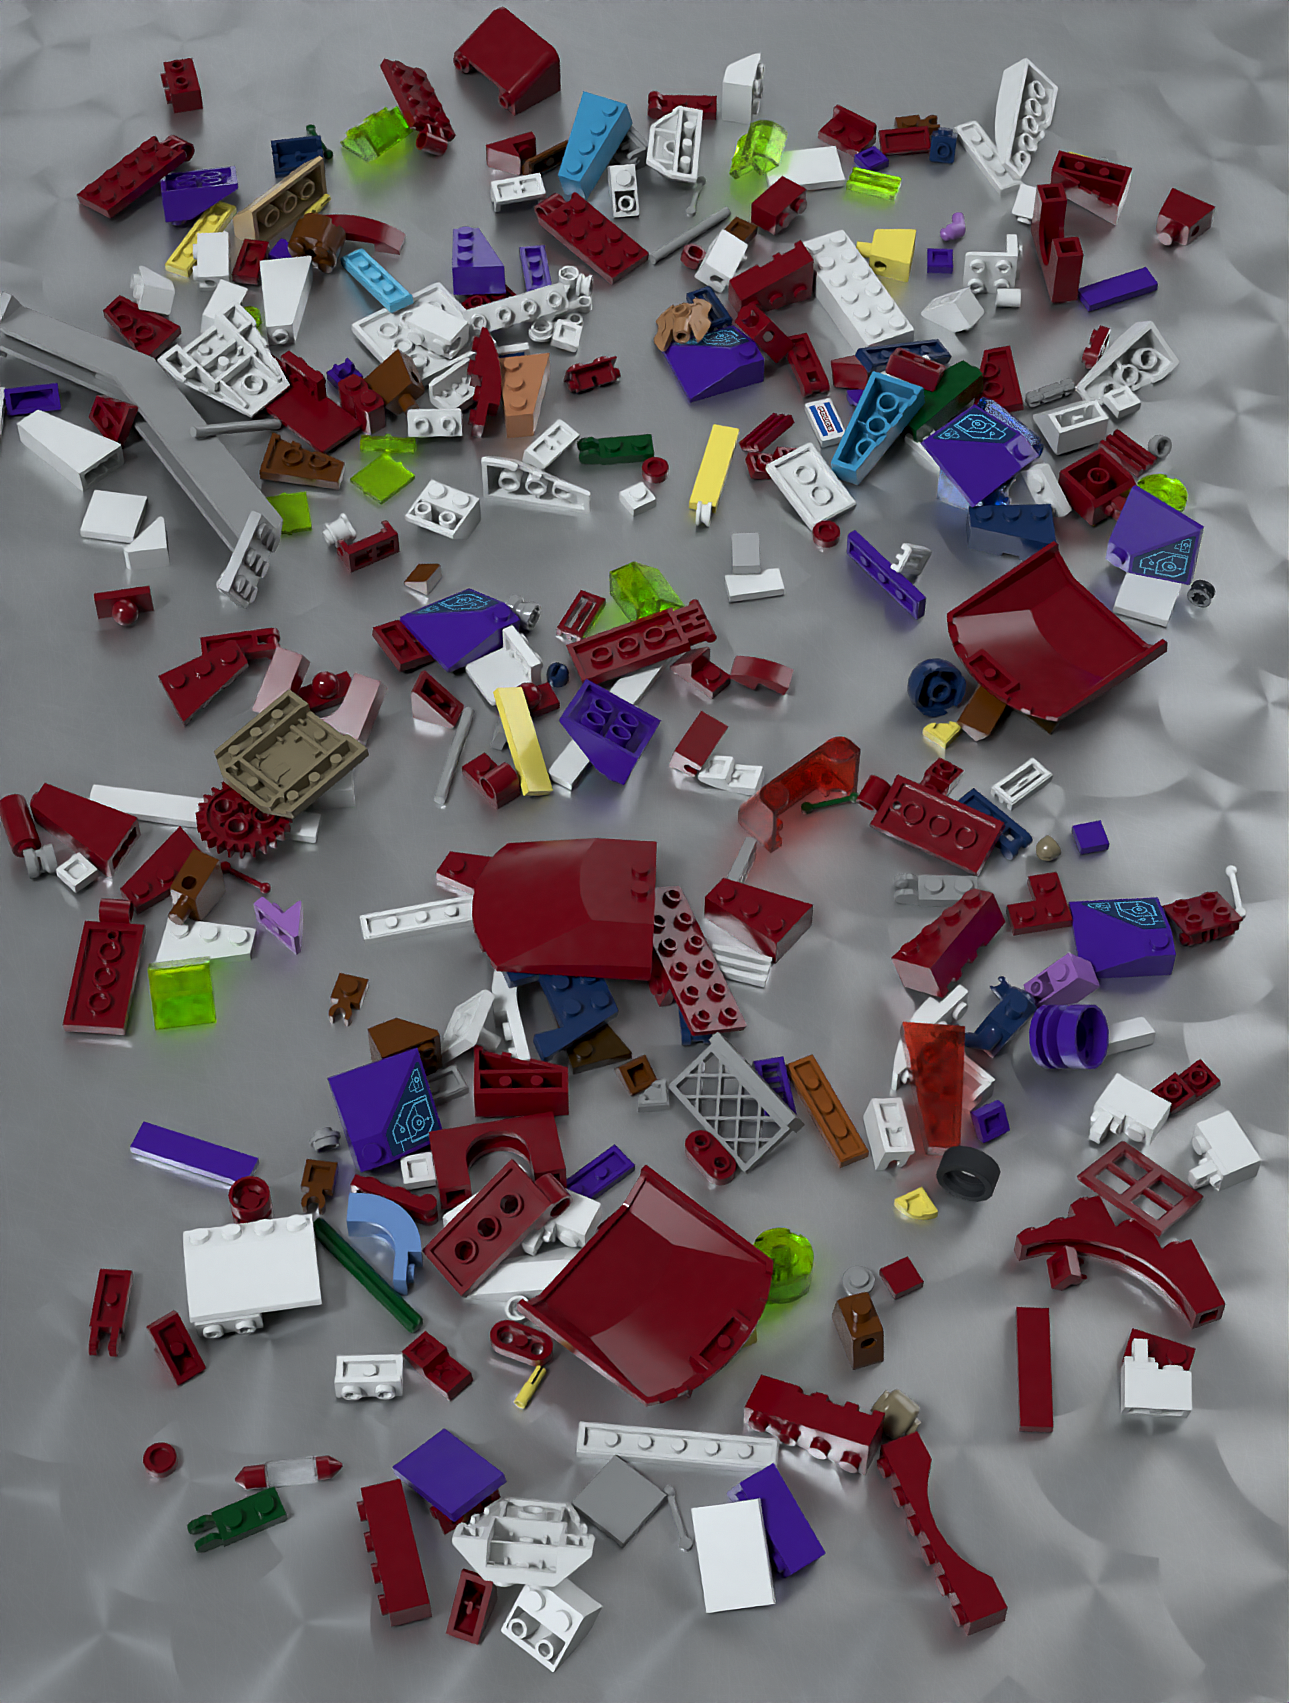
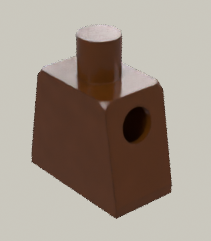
M397 349L365 377L364 380L368 385V389L375 391L382 397L384 407L396 415L404 412L407 416L408 410L419 409L416 400L424 394L425 389L413 359Z
M196 849L192 850L170 887L173 908L168 913V918L173 923L183 925L187 918L203 921L226 893L219 859Z
M861 1292L837 1300L832 1313V1320L852 1370L883 1362L884 1331L869 1293ZM865 1340V1343L869 1346L863 1347L861 1346V1343Z

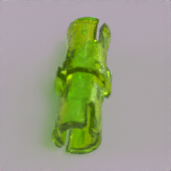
M361 434L360 452L384 453V455H390L391 453L415 454V437H394L391 434H385V436Z

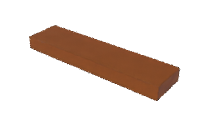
M813 1054L786 1064L789 1080L839 1167L842 1168L867 1158L869 1151Z

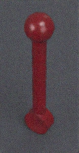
M227 861L220 863L222 874L230 873L260 888L263 894H268L271 891L269 883H261L231 868L230 863Z

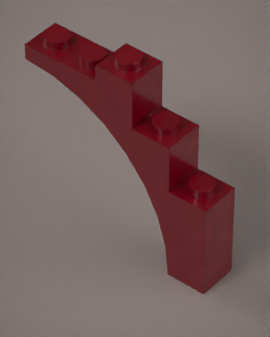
M1100 1195L1091 1198L1082 1197L1070 1204L1066 1219L1059 1217L1052 1220L1048 1225L1039 1228H1026L1016 1236L1014 1252L1019 1261L1043 1255H1054L1064 1246L1074 1247L1079 1256L1094 1257L1118 1264L1142 1276L1169 1298L1179 1309L1191 1329L1222 1318L1226 1303L1192 1239L1183 1242L1173 1241L1162 1249L1154 1233L1134 1219L1124 1220L1118 1226H1115Z

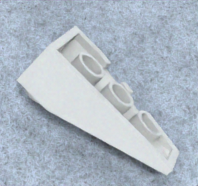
M1152 321L1136 322L1113 343L1078 383L1075 389L1083 400H1097L1099 405L1104 404V394L1125 385L1131 391H1135L1142 386L1162 380L1180 361Z
M496 456L482 457L484 498L590 514L591 498L589 491L515 459Z
M563 1247L539 1252L535 1256L529 1254L504 1259L465 1299L508 1302L510 1298L521 1295L530 1300L538 1296L582 1248Z

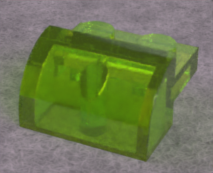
M758 120L750 123L748 133L737 141V148L732 158L729 174L737 180L752 170H755L762 176L778 167L788 131L778 123L769 120Z

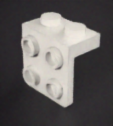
M1007 234L1005 252H967L964 260L962 289L969 287L972 293L996 294L997 288L1014 289L1015 280H1020V264H1017V261H1022V245H1017V234Z
M511 625L503 629V648L467 664L466 672L488 703L494 706L496 701L493 692L497 688L517 687L525 682H530L537 686L541 685L543 662L539 654L533 653L529 648L526 637L522 633L519 634L514 626Z

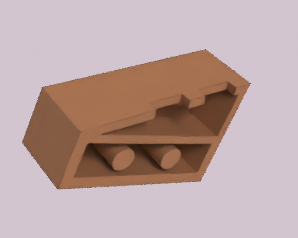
M550 353L499 358L502 378L501 402L507 438L534 436L540 415L541 403L545 397L547 381L550 378Z

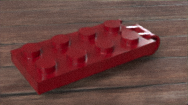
M384 58L380 68L409 128L420 132L416 139L417 149L437 156H443L447 150L448 141L451 142L456 135L450 120L442 108V104L434 92V88L427 78L426 72L421 68H412L400 61H391Z
M175 135L168 136L162 142H159L156 136H152L129 155L124 156L111 169L106 170L98 179L88 184L85 189L77 194L78 200L81 204L111 219L183 162L191 160L195 152L194 146Z
M576 192L571 194V199L567 202L560 194L554 193L534 208L539 225L611 285L649 259L648 251Z
M899 774L896 775L891 786L884 779L870 775L856 799V802L862 807L876 812L869 824L871 828L977 877L1006 827L1004 822ZM896 805H901L899 809H894Z
M102 898L99 905L100 922H84L62 1024L64 1031L125 1035L146 934V925L131 924L134 913L133 900Z

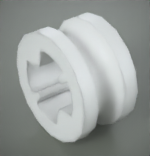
M583 273L579 274L576 296L580 297L584 294L591 297L594 284L593 275L585 277Z
M698 501L696 526L704 523L706 527H710L712 502L704 505L702 501Z

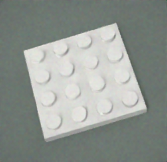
M440 282L412 294L413 304L393 313L383 308L352 324V332L380 363L385 361L397 349L411 357L423 386L428 385L435 377L442 375L464 358L468 357L475 360L476 352L471 351L474 336H469V341L452 360L408 340L411 327L407 326L406 321L423 302L463 319L462 312L466 309ZM493 339L495 347H497V342Z

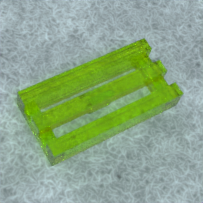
M853 167L849 180L846 183V190L894 201L900 189L902 178Z

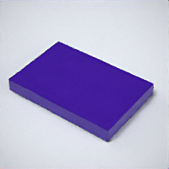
M445 1428L392 1467L395 1476L399 1479L401 1478L405 1484L453 1522L507 1482L503 1472Z

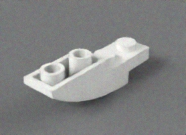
M960 984L940 1003L930 996L910 1019L901 1036L894 1059L891 1088L895 1091L904 1083L907 1085L912 1082L918 1070L924 1064L928 1065L931 1058L938 1053V1039L947 1031L949 1024L954 1019H961L967 1012L969 991Z

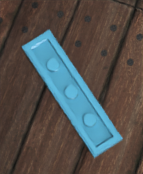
M363 248L340 258L341 265L390 313L414 303L412 295Z

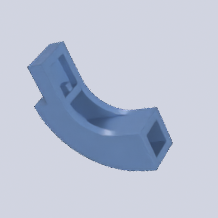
M349 1193L346 1219L349 1237H372L387 1243L395 1253L393 1271L394 1290L399 1295L408 1296L409 1283L415 1282V1267H423L421 1239L415 1222L401 1206L387 1198L366 1193Z

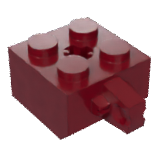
M1102 447L1062 469L1059 472L1058 483L1070 507L1091 526L1109 516L1117 521L1131 488L1136 485L1133 476Z

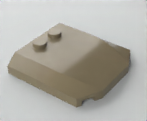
M290 689L214 750L223 780L227 785L263 813L291 819L296 818L369 756L368 749L348 733L345 736L340 734L311 712L309 704Z

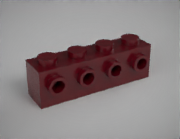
M401 1478L362 1487V1501L356 1503L360 1521L368 1522L369 1531L363 1534L367 1552H374L376 1557V1563L370 1565L374 1583H382L384 1594L378 1595L382 1616L389 1615L391 1627L432 1617L430 1600Z

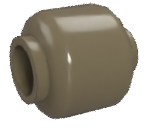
M899 1389L891 1392L885 1390L870 1409L872 1413L874 1410L885 1413L883 1432L893 1440L900 1438L903 1434L913 1433L921 1423L917 1419L920 1412L919 1405Z

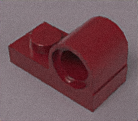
M484 752L462 766V774L497 810L520 796L518 776L508 763L504 762L498 766Z

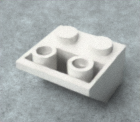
M754 53L727 66L722 82V121L751 124L753 114H758L759 100L757 99H762L764 84L760 83V79H763L765 67L764 64H760L761 53Z
M1083 400L1033 415L1034 421L1056 455L1096 444L1101 440L1105 441L1108 417L1097 400Z
M431 480L404 517L406 521L449 538L468 539L481 521L480 498Z
M567 1578L555 1587H549L545 1590L531 1589L525 1584L500 1631L552 1672H555L588 1635L603 1606Z

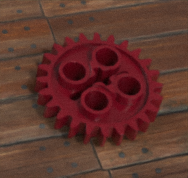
M224 781L221 782V790L212 787V796L204 794V803H198L199 811L196 812V824L201 840L207 841L209 849L216 846L217 854L227 850L229 858L235 852L239 853L241 859L244 858L247 852H250L251 856L255 858L257 850L267 854V846L277 848V840L285 841V833L291 831L290 824L293 823V819L263 813Z

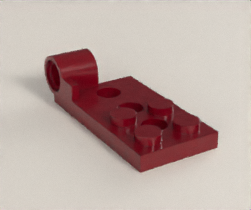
M511 1159L423 1248L422 1252L460 1296L466 1298L533 1229L539 1231L550 1219L561 1215L570 1206L573 1197L551 1173H547L533 1182L523 1169ZM511 1197H516L518 1200L517 1209L515 1212L507 1214L505 1211L506 1201ZM493 1220L495 1222V1231L491 1236L485 1237L482 1232L483 1225L486 1221ZM465 1243H471L473 1247L472 1255L468 1259L462 1260L460 1257L461 1247Z

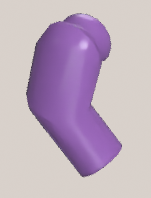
M961 212L954 213L952 215V223L940 230V236L943 241L957 240L964 236L966 231L964 214Z

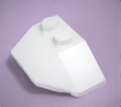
M677 106L673 109V112L652 124L649 130L646 164L669 180L691 184L696 183L703 110Z

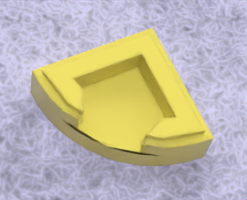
M950 721L949 724H936L934 722L923 728L922 735L946 749L963 732V729L956 722Z
M923 1187L894 1199V1206L902 1214L910 1218L928 1220L938 1216V1210Z

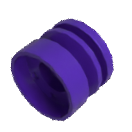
M1096 1005L1040 1006L1032 1017L1029 1029V1044L1032 1056L1043 1069H1096L1102 1064L1109 1045V1029L1102 1010Z

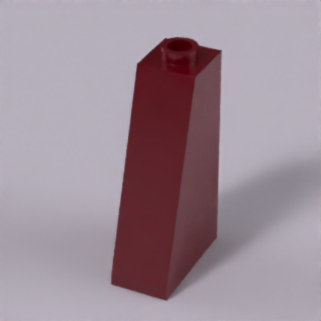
M47 783L43 784L39 792L33 794L30 801L34 822L76 854L79 852L109 878L114 876L141 835L137 817Z

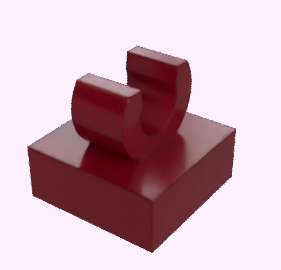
M1064 1246L1046 1260L1052 1289L1063 1291L1069 1285H1079L1087 1279V1275L1080 1272V1267L1084 1264V1260L1077 1257L1076 1248Z

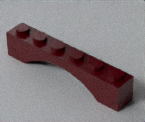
M918 1431L881 1445L877 1466L881 1476L884 1479L888 1478L893 1487L891 1493L898 1508L903 1507L907 1515L906 1524L909 1532L913 1537L917 1536L922 1545L920 1550L924 1562L928 1567L933 1566L937 1574L935 1580L943 1597L948 1596L952 1604L950 1609L958 1627L963 1626L967 1636L1005 1621L1008 1606L993 1577L977 1570L963 1560L947 1544L938 1530L930 1510L928 1498V1478L932 1458Z

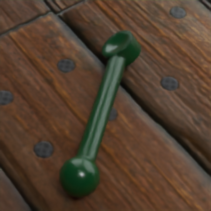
M307 125L306 133L317 136L315 125ZM322 142L324 157L326 159H331L333 157V152L330 149H327L325 144Z
M852 792L850 796L814 804L803 802L801 804V812L803 814H810L813 809L850 801L857 803L856 799L859 793Z

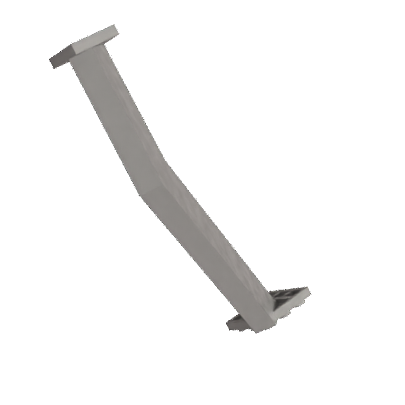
M2 291L0 296V356L6 358L7 354L13 355L101 394L137 405L138 411L133 421V426L233 553L218 589L237 606L247 609L248 604L253 603L257 596L258 588L256 586L260 577L263 578L267 573L269 567L268 558L271 552H275L279 545L283 524L282 517L216 435L191 436L190 428L192 426L207 424L153 357L24 307L13 295Z

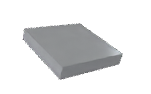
M614 1455L571 1502V1505L579 1514L624 1548L667 1500V1494L618 1456Z

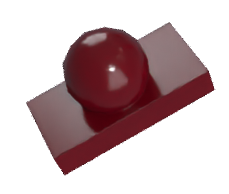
M150 586L94 593L98 619L112 617L121 626L133 624L138 619L139 613L154 611Z
M322 671L314 676L312 684L300 688L298 696L309 704L311 712L317 713L343 703L352 679L347 671L337 675L332 672Z
M525 682L517 686L523 689L531 719L560 708V702L548 682L538 686Z

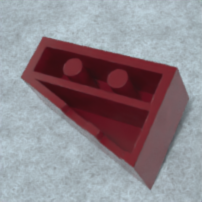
M1059 150L1052 167L1050 184L1062 183L1067 199L1116 226L1130 189L1132 168Z
M801 240L794 243L795 248L783 255L780 252L773 255L774 260L761 267L757 264L729 280L728 299L737 314L742 307L749 306L752 303L764 313L812 298L814 259Z
M722 878L705 896L704 918L759 954L772 957V962L775 964L812 926L813 904L730 879Z
M475 1045V1117L528 1116L552 1111L554 1116L569 1115L568 1067L530 1058V1061L512 1058V1053L502 1051L500 1055L484 1051L483 1046Z

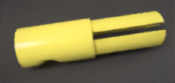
M324 194L304 215L307 213H319L331 200L330 195Z
M536 1366L530 1378L515 1398L514 1404L519 1408L524 1409L527 1406L528 1401L532 1398L537 1390V1386L546 1374V1369L543 1368L532 1384L542 1366Z

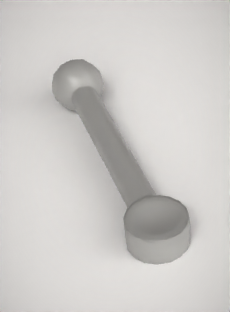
M703 176L698 177L696 180L697 188L690 207L686 208V215L688 217L696 215L695 206L701 188L706 184V179Z
M667 1485L662 1491L667 1494L680 1536L679 1548L683 1552H688L692 1549L693 1543L686 1536L674 1499L675 1489Z

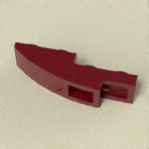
M482 327L479 337L474 336L471 351L476 352L475 360H469L466 374L471 376L469 386L475 387L472 401L477 402L476 410H470L468 425H472L471 436L480 438L485 426L486 415H497L501 398L502 379L499 357L494 341L488 329Z

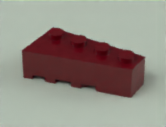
M975 888L965 892L959 901L945 909L942 915L931 924L925 926L921 933L910 942L902 945L900 950L891 959L904 987L941 998L945 997L949 992L948 984L951 981L957 982L963 975L961 968L966 963H973L978 956L976 950L979 947L986 946L1005 923L993 893Z
M761 1374L744 1407V1422L757 1432L763 1433L766 1431L777 1436L786 1445L802 1447L818 1459H829L838 1463L847 1472H858L866 1475L882 1441L885 1413L874 1410L872 1415L859 1411L860 1406L858 1404L846 1401L844 1406L834 1404L826 1394L816 1391V1393H811L809 1396L804 1394L800 1386Z

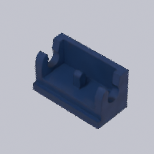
M321 135L271 140L275 178L287 177L302 164L318 156H321L324 160Z

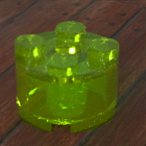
M772 1228L762 1232L755 1239L753 1245L773 1260L772 1282L766 1304H785L798 1300L809 1292L812 1282L814 1253L811 1244L801 1234L798 1236L787 1228Z

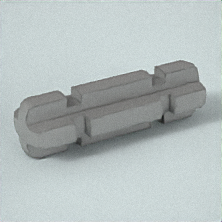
M1067 378L1061 380L1060 384L1056 382L1039 388L1038 392L1036 390L1027 392L1025 394V402L1029 407L1033 408L1040 405V402L1044 404L1061 398L1062 394L1067 396L1075 392V384L1072 379Z

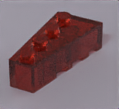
M902 1022L900 1036L925 1155L943 1156L947 1149L960 1146L965 1026Z

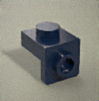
M945 127L938 128V131L933 130L929 160L953 163L958 133H954L953 129Z

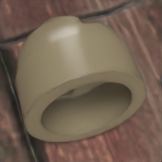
M1046 835L1037 843L1036 854L1043 861H1051L1061 855V849L1051 836Z

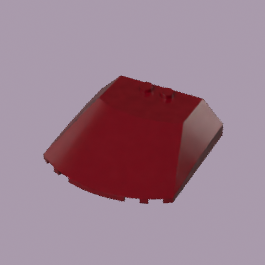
M1055 541L947 613V626L951 643L969 674L990 694L1007 705L1029 715L1056 722L1098 698L1167 652V641L1161 639L1154 645L1147 644L1080 584L1071 574L1059 552V544Z
M587 838L507 843L488 861L474 889L472 922L482 953H487L491 959L490 964L496 971L650 980L654 934L657 842Z
M644 1165L639 1178L619 1209L538 1296L528 1301L521 1299L517 1303V1311L605 1378L648 1407L667 1402L696 1389L722 1370L737 1355L753 1333L765 1309L772 1282L773 1260L648 1165Z

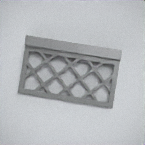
M717 1032L709 1039L712 1044L679 1074L668 1087L703 1127L729 1152L737 1165L748 1174L792 1131L797 1133L805 1124L736 1048ZM715 1055L720 1060L719 1073H704L705 1063ZM725 1067L730 1071V1073H725ZM688 1079H697L696 1095H684L679 1088ZM704 1079H718L717 1095H703ZM724 1079H737L739 1081L738 1095H723ZM745 1089H746L751 1095H744ZM717 1100L715 1116H703L701 1114L702 1101ZM723 1100H738L736 1116H722ZM744 1100H756L758 1102L757 1116H743ZM690 1101H696L695 1106ZM764 1110H765L770 1116H764ZM709 1122H715V1128ZM721 1122H736L735 1138H723L720 1135ZM742 1122H757L756 1138H741ZM763 1122H776L781 1127L772 1138H762ZM728 1143H734V1150ZM741 1143H755V1154L745 1163L740 1157Z

